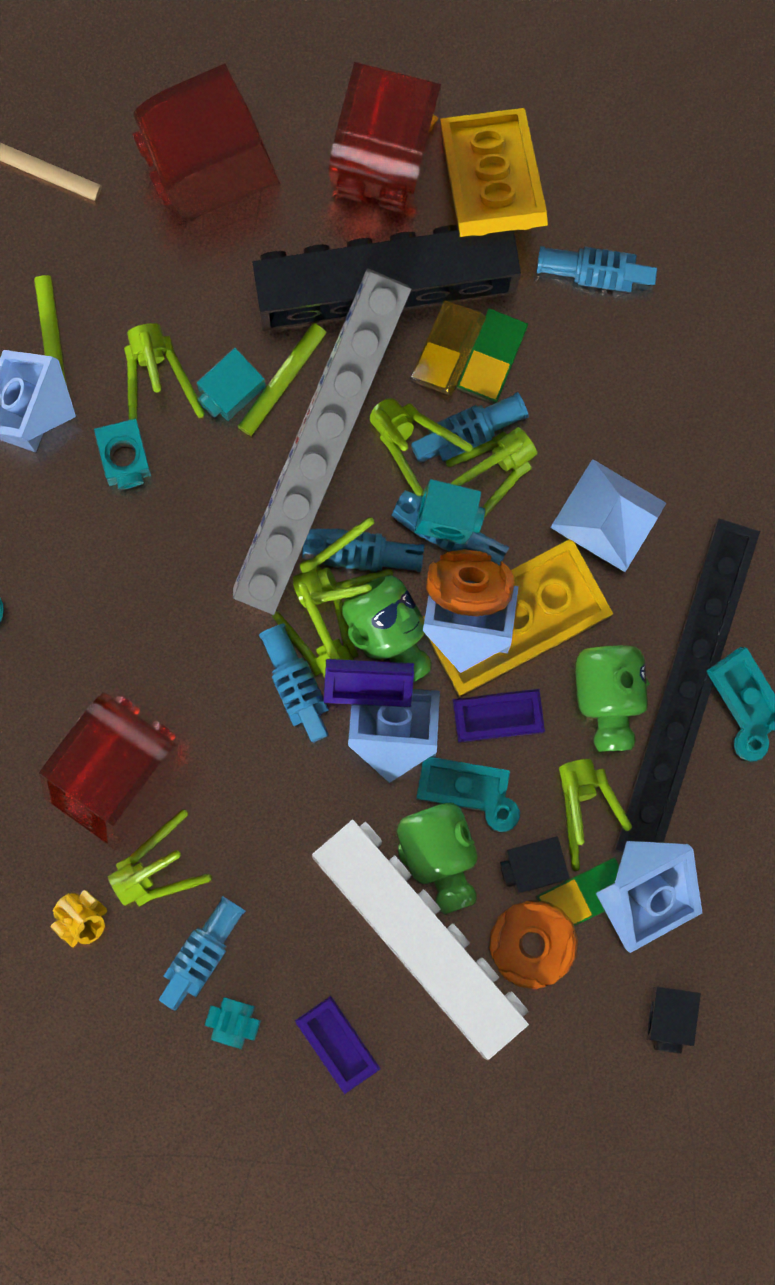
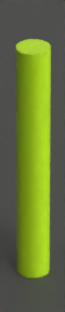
M50 275L37 276L34 278L44 353L45 356H52L59 360L65 379L52 279Z
M316 323L311 324L239 423L238 428L249 436L254 434L327 332Z

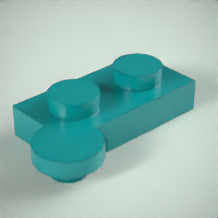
M739 647L706 672L741 728L734 739L736 753L744 760L757 761L762 759L769 749L767 734L772 730L775 731V693L748 648Z
M429 757L422 762L416 800L437 804L451 802L460 808L485 812L487 824L498 832L512 830L518 824L520 818V810L517 804L512 799L506 797L510 770Z

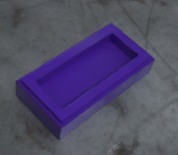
M326 659L324 703L411 707L414 663Z
M540 689L452 700L458 743L545 732Z
M331 996L295 1020L344 1094L381 1069Z

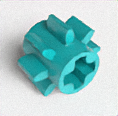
M223 997L220 1008L210 1005L204 1025L214 1028L210 1040L239 1049L243 1048L245 1038L255 1041L261 1020L252 1018L255 1006Z

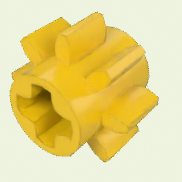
M84 890L81 895L68 893L59 899L52 910L57 921L50 926L51 929L73 948L78 942L90 944L96 941L106 927L101 916L106 914L107 908L87 890Z

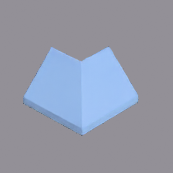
M3 350L0 357V440L36 453L43 433L76 417L60 362L52 356Z
M592 459L550 528L626 572L661 514L666 502Z
M514 586L512 600L505 609L492 615L477 617L460 615L446 610L433 601L429 595L423 632L460 673L498 652L508 654L513 635L519 586Z
M413 689L411 707L352 704L348 746L389 783L427 758L435 757L438 741L440 691Z
M627 841L615 883L596 893L628 952L631 953L702 914L694 851L689 844Z

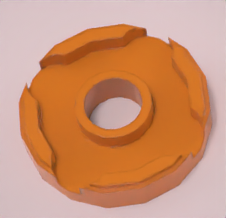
M466 549L456 550L441 555L440 561L436 563L433 561L430 564L426 589L433 601L451 612L475 617L492 615L505 609L512 600L514 576L506 564L501 561L499 566L497 563L492 562V556L487 553Z
M528 900L514 904L498 917L491 930L489 949L492 959H494L499 972L505 979L519 987L539 989L556 983L570 971L577 958L578 937L573 922L562 909L546 901ZM528 932L538 933L544 939L545 949L542 955L537 957L530 956L524 951L522 941Z

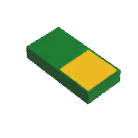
M488 308L456 390L492 404L497 403L528 328V323Z
M614 857L535 897L538 901H546L562 909L574 926L605 911L596 893L615 883L619 864Z

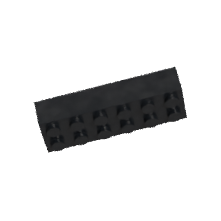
M457 225L441 226L435 228L431 235L417 237L415 232H400L391 235L390 241L373 243L371 238H359L347 242V247L330 249L329 245L326 244L306 247L303 250V254L287 256L285 251H272L262 254L260 256L261 260L252 261L262 331L345 319L367 268L402 282L411 288L403 310L513 294L517 292L521 275L514 230L488 233L483 236L471 235L460 237Z

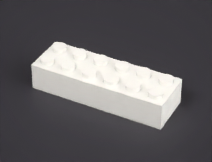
M352 819L312 854L313 859L482 1057L489 1060L529 1025L523 1018L529 1011L512 991L504 996L494 982L500 977L484 958H479L475 962L466 952L465 948L470 942L453 923L446 928L436 917V914L441 909L424 889L417 894L406 882L412 875L395 855L387 860L378 847L382 845L383 841L365 821L361 826H358Z

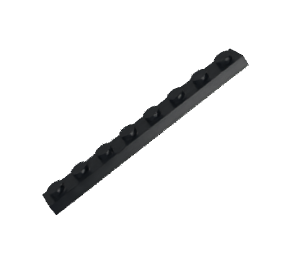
M720 518L716 522L625 813L632 825V829L626 831L621 826L615 851L623 853L627 841L664 843L713 685L706 671L721 660L760 534L758 530Z

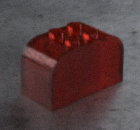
M354 62L334 138L328 171L331 187L338 189V196L354 201H362L363 196L380 200L379 206L397 212H404L405 207L416 208L441 117V84Z
M226 63L153 95L140 104L133 113L139 130L132 134L142 157H145L149 167L155 166L156 170L149 173L159 197H162L166 207L173 204L182 217L201 216L280 184L250 110Z
M103 692L81 715L39 771L44 799L109 847L116 850L172 773L178 761V744L174 742L176 735L167 727L157 721L150 725L137 715L140 711L139 708L121 695L114 699L106 692Z

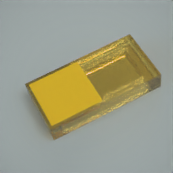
M444 301L410 379L416 384L452 395L486 317L481 312Z

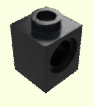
M558 836L506 850L507 860L500 862L506 887L514 886L516 894L570 879Z
M653 987L646 1040L657 1041L656 1050L682 1053L683 1045L694 1046L701 993Z

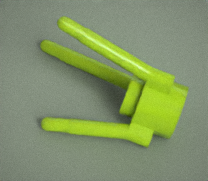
M147 323L128 330L127 335L130 345L124 347L127 358L129 420L137 419V360L140 366H147L154 392H160L161 383L157 364L164 360L163 354L166 355L196 415L199 418L204 417L205 412L174 352L171 337L163 336L160 324Z
M393 398L385 399L372 410L370 422L381 434L380 440L390 450L414 493L417 496H421L423 489L401 450L406 451L409 448L405 440L413 432V421L467 452L472 451L473 446L460 436L421 414L411 403L402 407Z
M519 427L508 434L503 431L492 440L474 447L472 451L463 452L446 461V465L452 467L492 450L493 455L451 482V484L462 486L497 463L504 471L513 469L512 473L484 504V518L493 510L517 480L532 469L528 461L537 455V450L528 435Z
M368 517L359 525H356L315 557L299 563L302 573L293 576V585L299 601L305 608L304 600L298 589L300 583L306 584L315 604L319 605L327 601L366 594L372 590V587L366 583L382 576H393V571L386 569L336 583L335 577L328 567L324 569L318 567L374 524L372 517Z
M300 583L298 589L324 644L315 649L319 657L317 658L278 611H275L272 617L278 625L285 624V629L291 642L308 661L314 675L323 674L325 679L326 659L354 660L359 655L348 636L349 626L342 614V599L333 601L343 646L339 638L332 640L306 584Z
M580 759L559 767L562 780L561 785L565 797L569 851L573 871L580 869L579 845L585 842L580 802L594 798L597 795V787H600L624 830L630 831L632 829L630 821L608 783L605 769L595 770L591 759Z
M182 809L129 857L117 863L118 871L108 876L114 892L124 906L136 901L140 907L152 899L193 888L212 880L210 874H204L148 890L149 887L154 885L150 876L179 859L181 852L175 850L147 867H144L141 862L136 864L188 816L187 810Z

